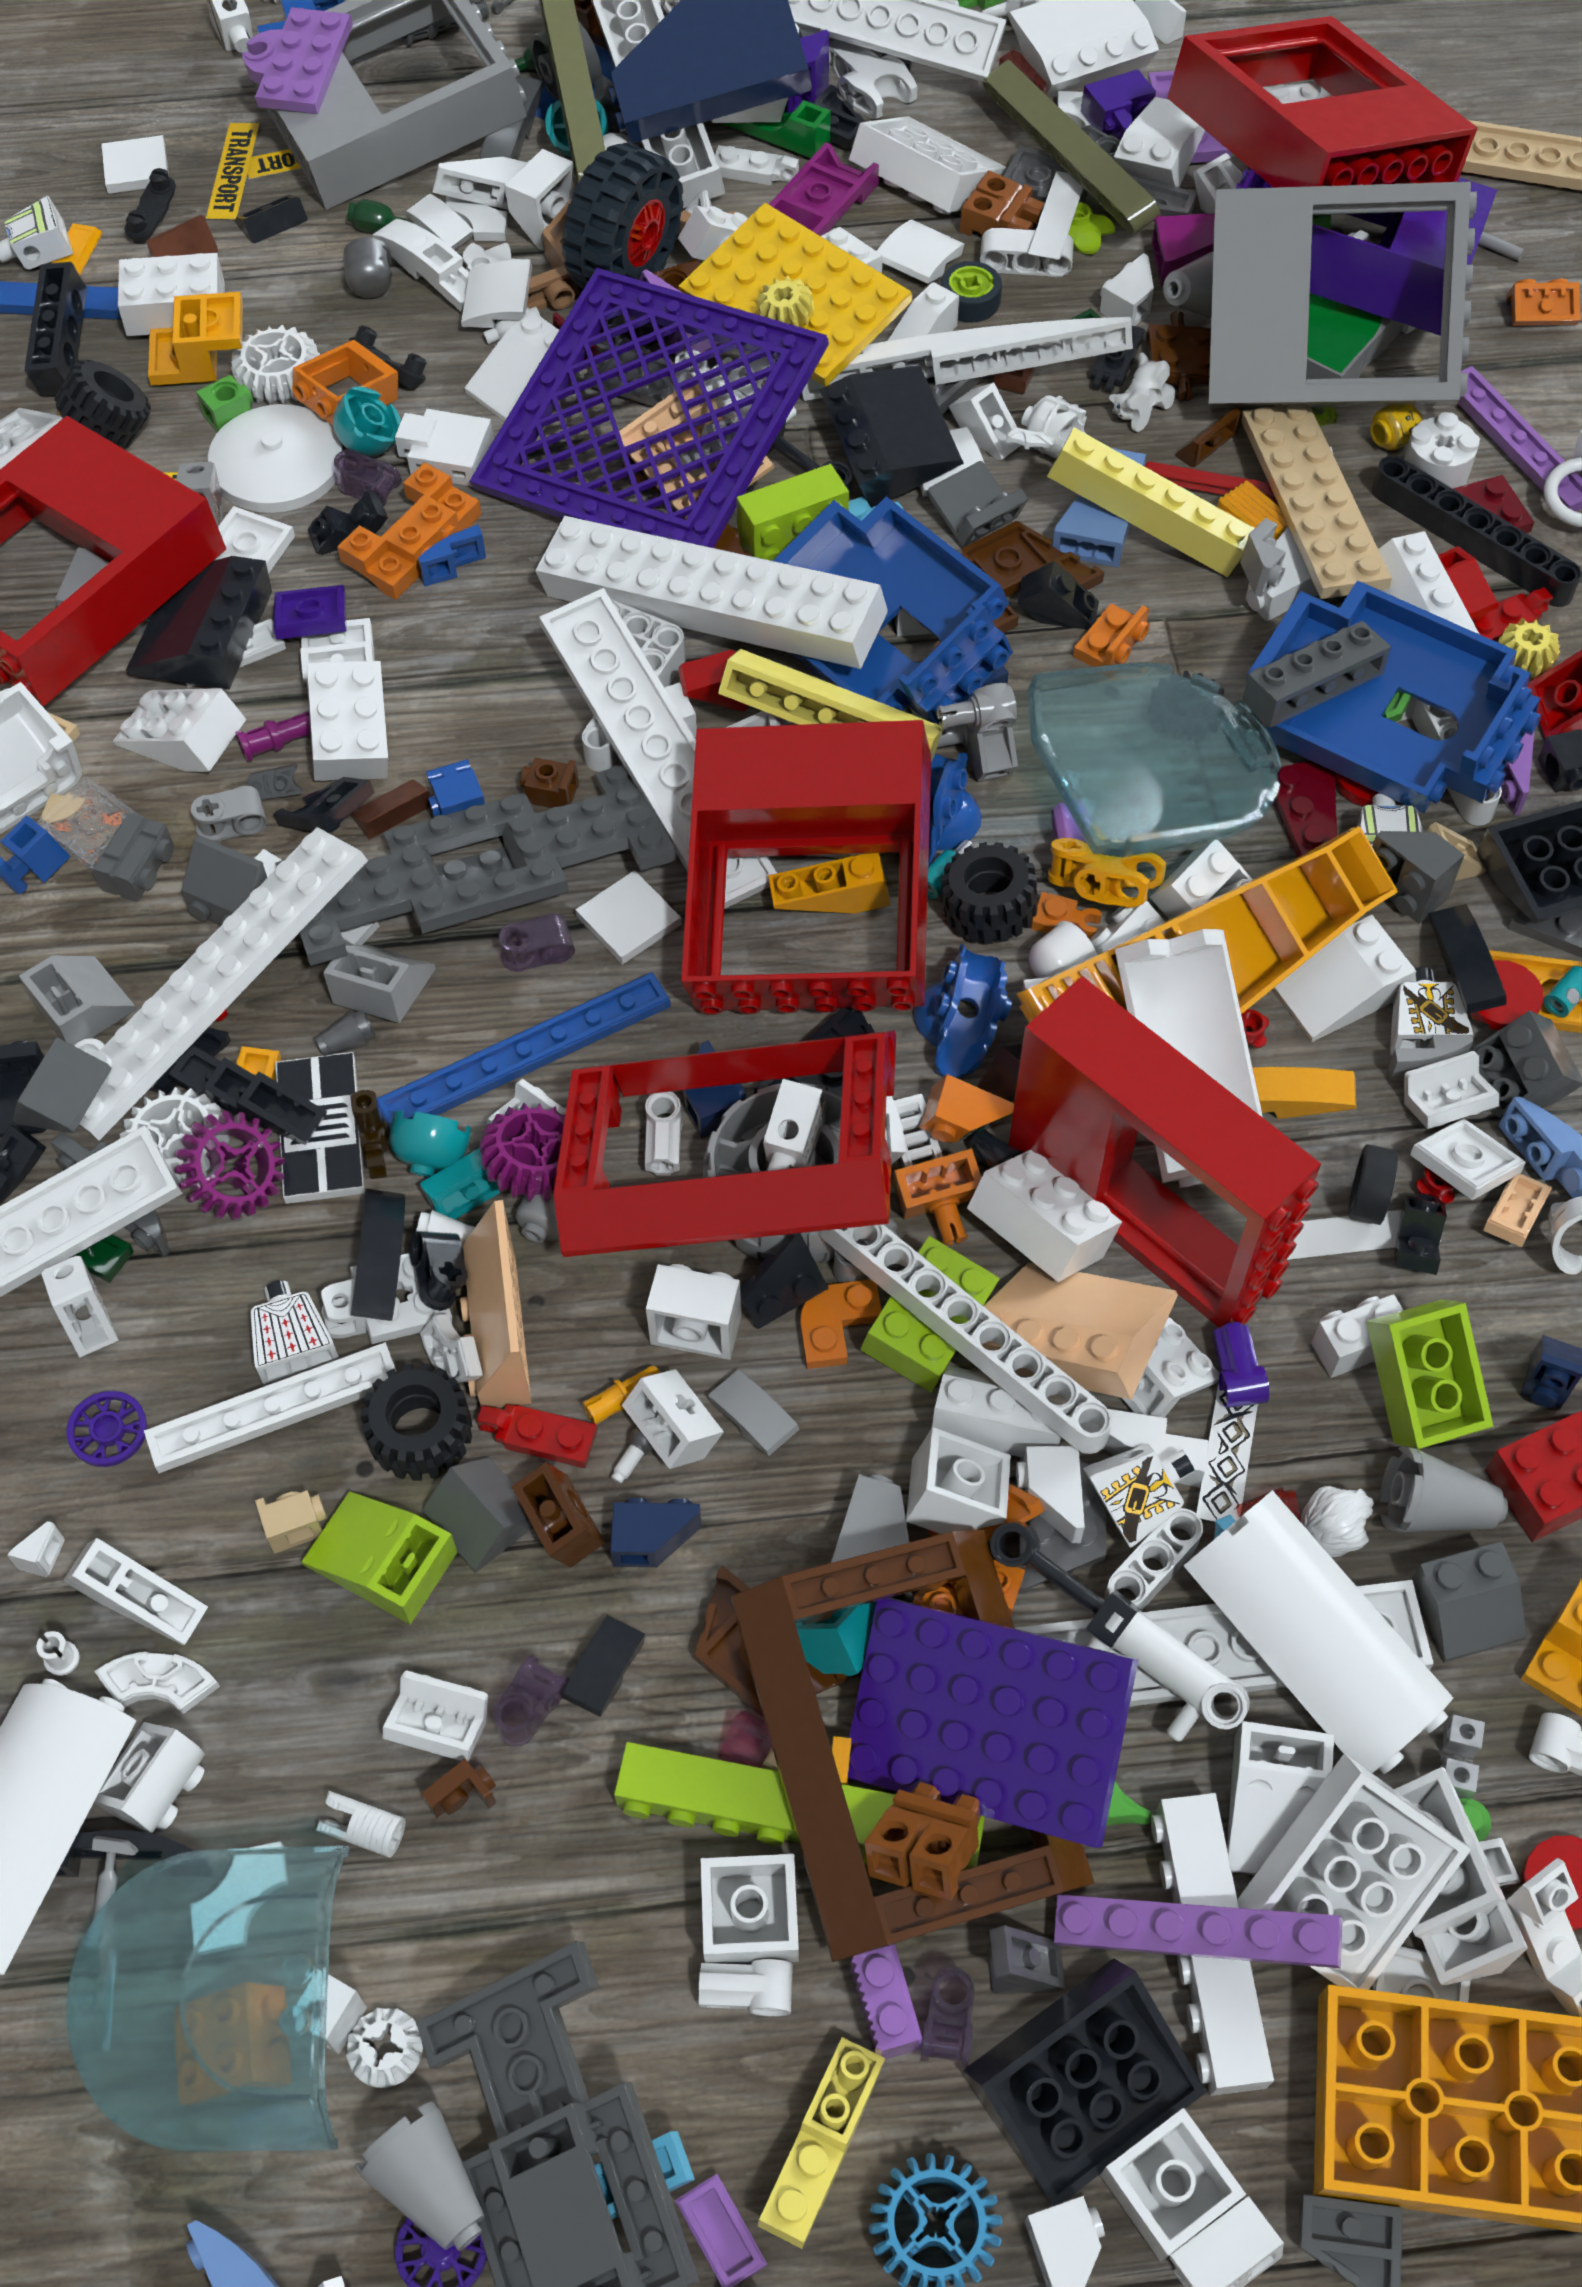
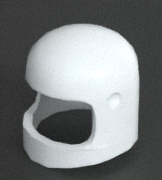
M1060 921L1054 926L1053 930L1032 946L1029 954V963L1036 978L1052 977L1096 956L1097 952L1087 935L1079 927L1071 922Z

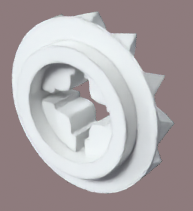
M376 2008L366 2016L360 2017L356 2026L348 2035L346 2054L350 2068L355 2076L363 2083L377 2088L392 2087L410 2077L417 2068L423 2051L416 2022L398 2008ZM391 2027L390 2041L403 2052L386 2053L383 2060H380L378 2067H376L378 2063L377 2051L366 2042L367 2040L372 2042L374 2040H382L385 2033H388Z

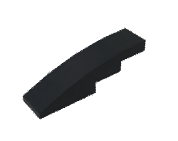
M1467 904L1430 912L1429 919L1448 974L1452 975L1454 984L1461 994L1467 1014L1507 1005L1506 993L1496 966Z
M191 1045L182 1054L168 1074L170 1081L186 1090L191 1088L196 1092L197 1096L205 1093L211 1103H216L220 1108L234 1115L239 1112L245 1113L246 1120L249 1122L255 1118L260 1119V1127L264 1129L269 1128L273 1133L304 1145L307 1144L327 1114V1111L263 1073L258 1071L254 1075L224 1057L220 1061L194 1045Z

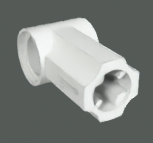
M672 1092L653 1093L648 1097L645 1104V1170L654 1173L656 1176H670L671 1173L680 1171V1143L683 1126L681 1104L679 1098ZM663 1113L671 1114L669 1117L665 1118L657 1117L658 1115Z
M1543 1713L1529 1753V1759L1537 1766L1558 1773L1570 1771L1582 1776L1581 1726L1567 1716L1557 1713Z
M776 1959L754 1960L751 1962V1965L701 1963L699 2007L749 2009L748 2012L761 2016L790 2015L793 1964Z

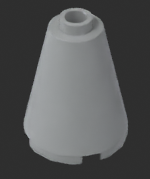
M1213 252L1171 272L1166 277L1163 284V293L1165 299L1171 305L1211 318Z
M1401 1446L1398 1448L1402 1452L1401 1456H1391L1388 1461L1380 1490V1502L1388 1503V1515L1381 1514L1382 1523L1387 1530L1397 1533L1491 1530L1506 1518L1508 1511L1507 1499L1503 1496V1492L1499 1487L1414 1447Z
M432 2101L418 2107L423 2116L415 2122H409L405 2116L383 2133L362 2154L366 2162L356 2163L354 2167L361 2178L444 2250L455 2246L458 2251H461L482 2233L483 2230L478 2224L485 2215L443 2115Z

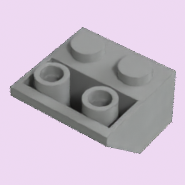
M351 945L346 946L348 955L333 959L323 974L333 1004L357 1011L363 1009L367 1014L400 1023L436 968L433 963L374 946Z
M52 955L19 975L34 1006L57 1035L73 1046L83 1039L93 1038L137 1010L132 1001L95 956Z

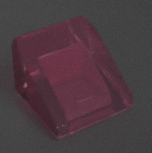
M741 1711L734 1717L718 1757L727 1762L763 1768V1763L772 1747L765 1720L747 1711Z

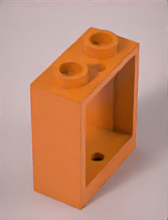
M351 340L294 367L293 396L333 426V413L344 394L337 397L325 387L350 376L361 384L359 387H366L381 394L379 400L388 405L398 400V371L357 341Z

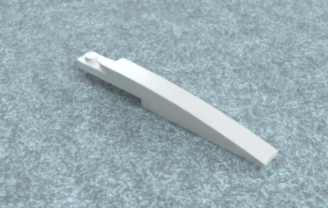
M1131 317L1032 322L950 331L869 344L863 350V354H859L830 384L851 374L920 365L925 377H934L935 385L1129 350L1133 349ZM810 378L802 391L804 401L822 398L820 389L824 388V386Z

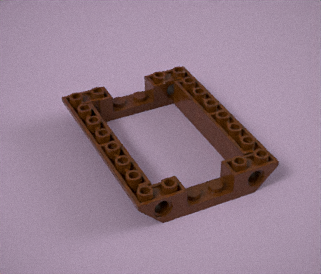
M984 1530L952 1531L790 1573L733 1595L730 1598L832 1962L1095 1883L1083 1844L1029 1829L1035 1847L1034 1850L961 1871L957 1878L958 1890L952 1901L915 1891L912 1886L876 1897L873 1896L795 1623L802 1622L803 1626L829 1619L837 1611L911 1592L912 1597L938 1590L945 1583L959 1580L954 1587L963 1616L1014 1628Z

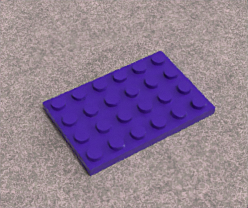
M893 1598L878 1600L849 1738H851L848 1778L897 1792L900 1789L910 1793L919 1782L935 1786L940 1791L942 1802L953 1804L956 1798L962 1794L972 1796L980 1802L981 1816L1093 1848H1100L1103 1845L1139 1659Z

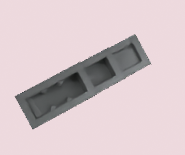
M523 76L517 78V82L522 86L527 98V102L524 103L527 117L487 135L479 159L493 157L519 159L524 139H529L544 87L543 80Z

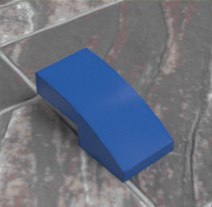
M479 525L466 528L442 539L418 558L424 586L457 578V566L486 558L483 534Z

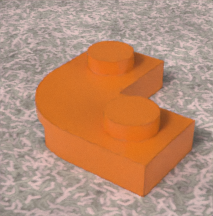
M873 1280L827 1285L829 1289L805 1302L801 1312L800 1328L806 1369L848 1364L843 1327L874 1323L882 1311L878 1286Z

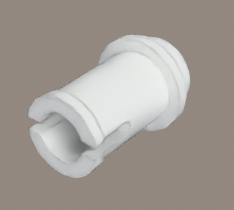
M55 1631L44 1634L49 1640L46 1644L41 1638L38 1639L36 1649L39 1656L43 1658L44 1666L48 1672L56 1676H63L74 1671L80 1659L79 1651L74 1644L66 1641L62 1634Z

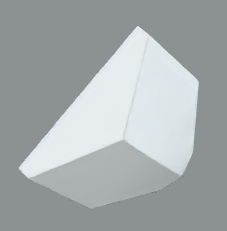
M1227 153L1193 172L1200 209L1207 214L1215 213V190L1236 189L1243 175L1229 160L1231 157Z

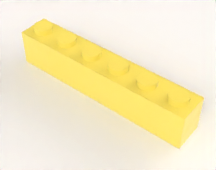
M1075 427L1068 436L1047 475L1048 478L1226 577L1230 575L1242 558L1249 533L1255 529Z
M740 649L728 659L718 694L798 725L923 720L931 752V762L933 761L943 731L940 725L743 649Z

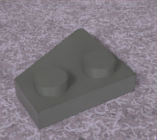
M1300 2195L1298 2248L1355 2287H1401L1403 2208Z

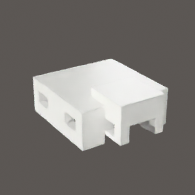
M426 409L424 416L404 413L395 435L398 456L407 458L410 476L425 462L450 475L452 483L472 486L469 481L494 439L491 419Z

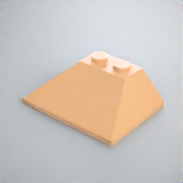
M699 384L682 391L685 401L703 394ZM674 391L619 431L624 446L687 422L677 392ZM715 398L711 399L714 410L718 409ZM706 402L688 409L691 419L709 413ZM713 420L695 427L698 438L702 435L703 426L713 423ZM690 429L672 436L675 446L693 440ZM668 439L650 445L653 456L671 449ZM645 448L628 454L635 463L648 459ZM765 456L749 486L774 469V464L767 456ZM674 457L656 464L660 474L678 468ZM652 466L642 470L649 479L655 477ZM716 467L710 470L711 474H713ZM706 472L694 478L689 473H685L689 484L707 477ZM681 475L663 482L666 493L684 487ZM704 488L692 492L695 502H697ZM687 494L669 501L677 511L691 505Z

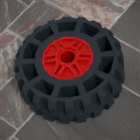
M630 143L609 146L606 151H602L594 157L595 160L586 167L583 177L579 183L577 182L571 203L568 204L566 211V222L563 225L562 255L565 258L564 266L574 283L583 289L596 268L637 280L642 271L646 269L652 273L664 270L667 264L666 261L674 249L677 232H679L681 225L680 218L684 204L682 200L683 185L679 180L680 175L671 162L663 156Z

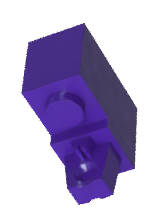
M1136 69L1084 85L1080 112L1091 126L1121 141L1126 129L1155 98L1156 90L1142 73Z

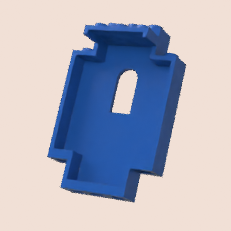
M887 496L862 521L833 500L773 560L774 562L879 584L888 613L878 633L903 610L940 641V645L923 662L918 663L910 660L881 635L877 634L861 669L790 653L818 678L901 711L909 706L924 720L939 725L942 719H938L937 706L965 702L974 690L982 687L984 681L995 670L1002 668L1006 664L1009 656L1013 653L1005 634L996 628L993 623L1009 605L1002 586Z
M1358 580L1340 608L1300 591L1247 673L1246 680L1248 674L1256 668L1271 664L1286 654H1292L1309 646L1314 641H1320L1337 633L1342 628H1348L1361 621L1365 622L1391 646L1384 674L1271 728L1267 726L1266 740L1406 806H1413L1423 814H1425L1431 802L1437 804L1440 801L1446 787L1482 804L1490 792L1496 794L1506 776V773L1502 771L1508 762L1511 764L1516 762L1524 746L1521 743L1525 733L1532 735L1541 719V714L1537 713L1540 698L1532 695V689L1528 688L1531 673L1514 666L1517 651ZM1400 691L1451 715L1457 722V731L1448 739L1434 740L1383 717V714L1396 693Z

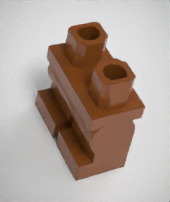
M988 170L977 185L976 190L973 191L962 207L959 232L971 236L974 231H977L983 236L984 232L991 228L1032 230L1033 223H1039L1045 203L1032 198L1033 187L1026 184L1022 187L1019 183Z
M919 1782L911 1793L899 1789L893 1798L894 1805L885 1811L864 1841L868 1876L905 1888L912 1879L913 1890L952 1901L958 1890L957 1878L961 1870L968 1865L971 1855H974L979 1847L977 1827L981 1818L980 1802L977 1798L965 1794L958 1796L953 1804L942 1802L940 1791L935 1786Z

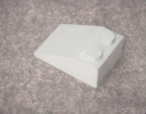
M1155 97L1126 129L1115 152L1114 160L1130 175L1180 187L1205 130L1170 100Z
M535 312L529 313L506 331L465 386V393L505 421L559 332V329ZM581 371L575 373V377L580 375Z
M1370 915L1350 925L1274 987L1272 991L1308 1039L1313 1042L1394 1003L1400 984L1412 982L1416 970L1374 916Z

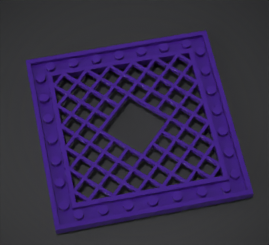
M596 268L469 482L475 490L561 519L564 516L714 548L737 507L736 497L746 492L829 345L827 335ZM623 314L626 323L609 330L606 321ZM629 316L635 317L637 319L631 321ZM651 322L654 332L637 338L634 329ZM657 324L662 325V326H666V327H664V328H662V329H659V327H658ZM629 331L632 341L615 348L612 338ZM680 331L683 340L665 347L662 337ZM686 333L692 334L694 336L688 338ZM658 339L661 349L643 356L640 346ZM709 339L712 349L694 356L691 346ZM607 340L611 350L593 357L591 346ZM715 341L722 343V345L716 347ZM686 348L690 358L672 365L669 355ZM738 348L741 358L723 365L720 354ZM636 349L639 358L621 365L618 355ZM744 350L749 351V352H752V353H751V354H748V355H745ZM664 357L667 367L650 374L647 364ZM715 357L719 367L701 374L697 364ZM767 357L770 367L752 374L749 363ZM614 358L616 368L599 374L596 364ZM642 366L645 376L628 383L624 373ZM693 366L696 376L678 383L675 373ZM745 366L748 376L730 383L726 372ZM592 367L594 377L577 383L575 373ZM620 375L623 385L605 392L602 382ZM671 375L687 422L624 446L609 400ZM722 375L725 385L707 392L704 382ZM768 377L759 392L755 381ZM598 384L601 394L583 401L580 391ZM699 384L703 394L685 401L682 391ZM751 384L755 394L737 401L733 390ZM729 393L732 403L714 410L711 399ZM576 394L578 404L561 410L559 400ZM604 402L607 413L590 419L586 409ZM706 402L709 413L691 419L688 409ZM752 404L743 419L740 409ZM582 411L585 422L567 428L564 418ZM735 411L739 421L721 428L717 418ZM610 420L613 431L596 437L593 427ZM713 420L716 431L698 438L695 427ZM560 421L563 431L545 437L543 427ZM588 429L591 440L573 446L570 436ZM690 429L694 440L676 447L672 436ZM736 432L729 446H727L724 436ZM566 439L569 449L551 455L548 445ZM616 439L620 449L602 456L599 445ZM668 439L671 449L653 456L650 445ZM720 439L723 449L705 456L702 445ZM544 448L547 458L529 464L527 454ZM594 448L597 458L580 465L577 454ZM645 448L648 459L631 465L628 454ZM697 448L700 459L682 465L679 455ZM572 457L575 467L558 474L555 463ZM623 457L626 468L608 474L605 464ZM674 457L678 468L660 474L656 464ZM720 460L713 474H711L708 464ZM549 466L552 476L538 472V470ZM600 466L603 477L586 483L583 473ZM652 466L655 477L637 484L634 473ZM703 466L707 477L689 484L685 473ZM578 475L581 485L566 480ZM629 475L632 486L615 493L611 482ZM681 475L684 487L666 493L663 482ZM607 485L610 495L594 489ZM658 485L661 496L644 502L640 492ZM704 488L697 502H695L692 492ZM635 494L639 504L623 499ZM687 494L691 505L673 512L669 501ZM665 504L668 514L652 508Z

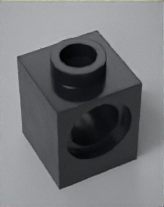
M1581 729L1546 737L1538 761L1555 793L1582 789Z

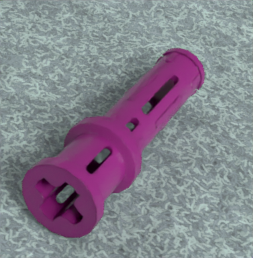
M309 711L279 722L274 720L264 721V726L247 732L236 731V739L246 762L252 761L253 756L272 749L275 752L280 751L285 743L310 735Z

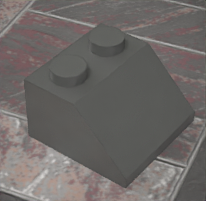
M197 835L193 842L181 891L187 904V909L192 916L201 921L210 920L222 925L224 920L232 915L246 901L251 892L258 888L268 877L262 861Z
M1502 1541L1419 1565L1411 1580L1413 1581L1419 1606L1443 1663L1527 1638L1520 1580Z

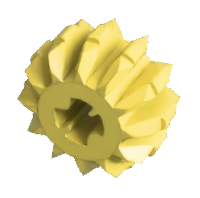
M788 275L784 281H778L774 278L773 285H763L762 293L758 295V313L760 316L794 326H808L809 317L813 316L814 311L812 292L809 290V286H804L801 278L794 281Z
M1523 618L1517 624L1509 623L1498 643L1517 651L1514 666L1530 672V676L1533 679L1540 675V673L1543 674L1550 670L1560 653V645L1558 644L1559 634L1551 633L1550 625H1538L1537 618L1532 623H1528Z

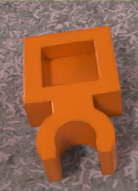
M1042 892L1037 905V915L1033 917L1031 930L1048 934L1060 921H1067L1079 927L1090 940L1097 932V928L1088 926L1086 923L1100 924L1102 912L1094 908L1080 911L1077 910L1078 900Z

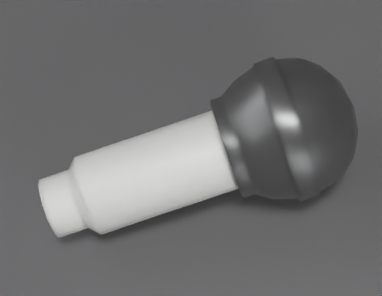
M638 1427L631 1431L629 1447L615 1466L614 1473L611 1476V1479L618 1484H622L624 1479L630 1476L643 1455L654 1449Z

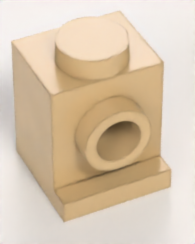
M308 1490L301 1493H285L270 1504H266L264 1498L255 1500L266 1538L274 1554L317 1539L322 1532L320 1521L327 1519L319 1494L310 1497Z

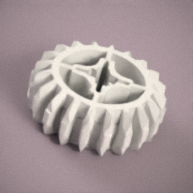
M283 325L278 329H272L269 326L268 330L265 331L256 329V334L253 336L245 335L242 349H236L232 352L231 369L235 380L240 385L245 384L257 403L267 400L270 405L275 401H281L284 404L285 400L291 398L297 401L292 391L293 368L319 356L320 353L317 351V346L314 344L313 339H309L306 332L298 333L295 327L286 330Z
M174 1087L171 1095L166 1096L164 1092L159 1090L158 1098L153 1101L144 1097L143 1103L145 1106L143 1108L132 1107L131 1114L133 1118L123 1119L125 1131L120 1133V1139L145 1125L156 1142L177 1184L187 1179L186 1174L179 1175L174 1172L176 1166L185 1164V1161L175 1157L177 1150L187 1149L180 1141L182 1136L185 1134L193 1135L190 1128L193 1121L204 1125V1117L212 1114L218 1120L219 1114L222 1111L216 1103H211L205 1093L198 1097L196 1092L190 1088L182 1095L181 1091ZM229 1135L215 1136L220 1143L224 1141L227 1145L230 1144ZM205 1148L201 1155V1167L204 1177L207 1176L206 1170L211 1169L210 1161L205 1155L207 1152Z

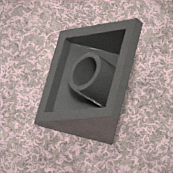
M56 1037L18 1099L12 1120L17 1125L74 1133L112 1068L106 1062Z
M490 1457L450 1467L422 1509L432 1524L452 1534L458 1554L474 1573H477L533 1528L512 1489L514 1484Z

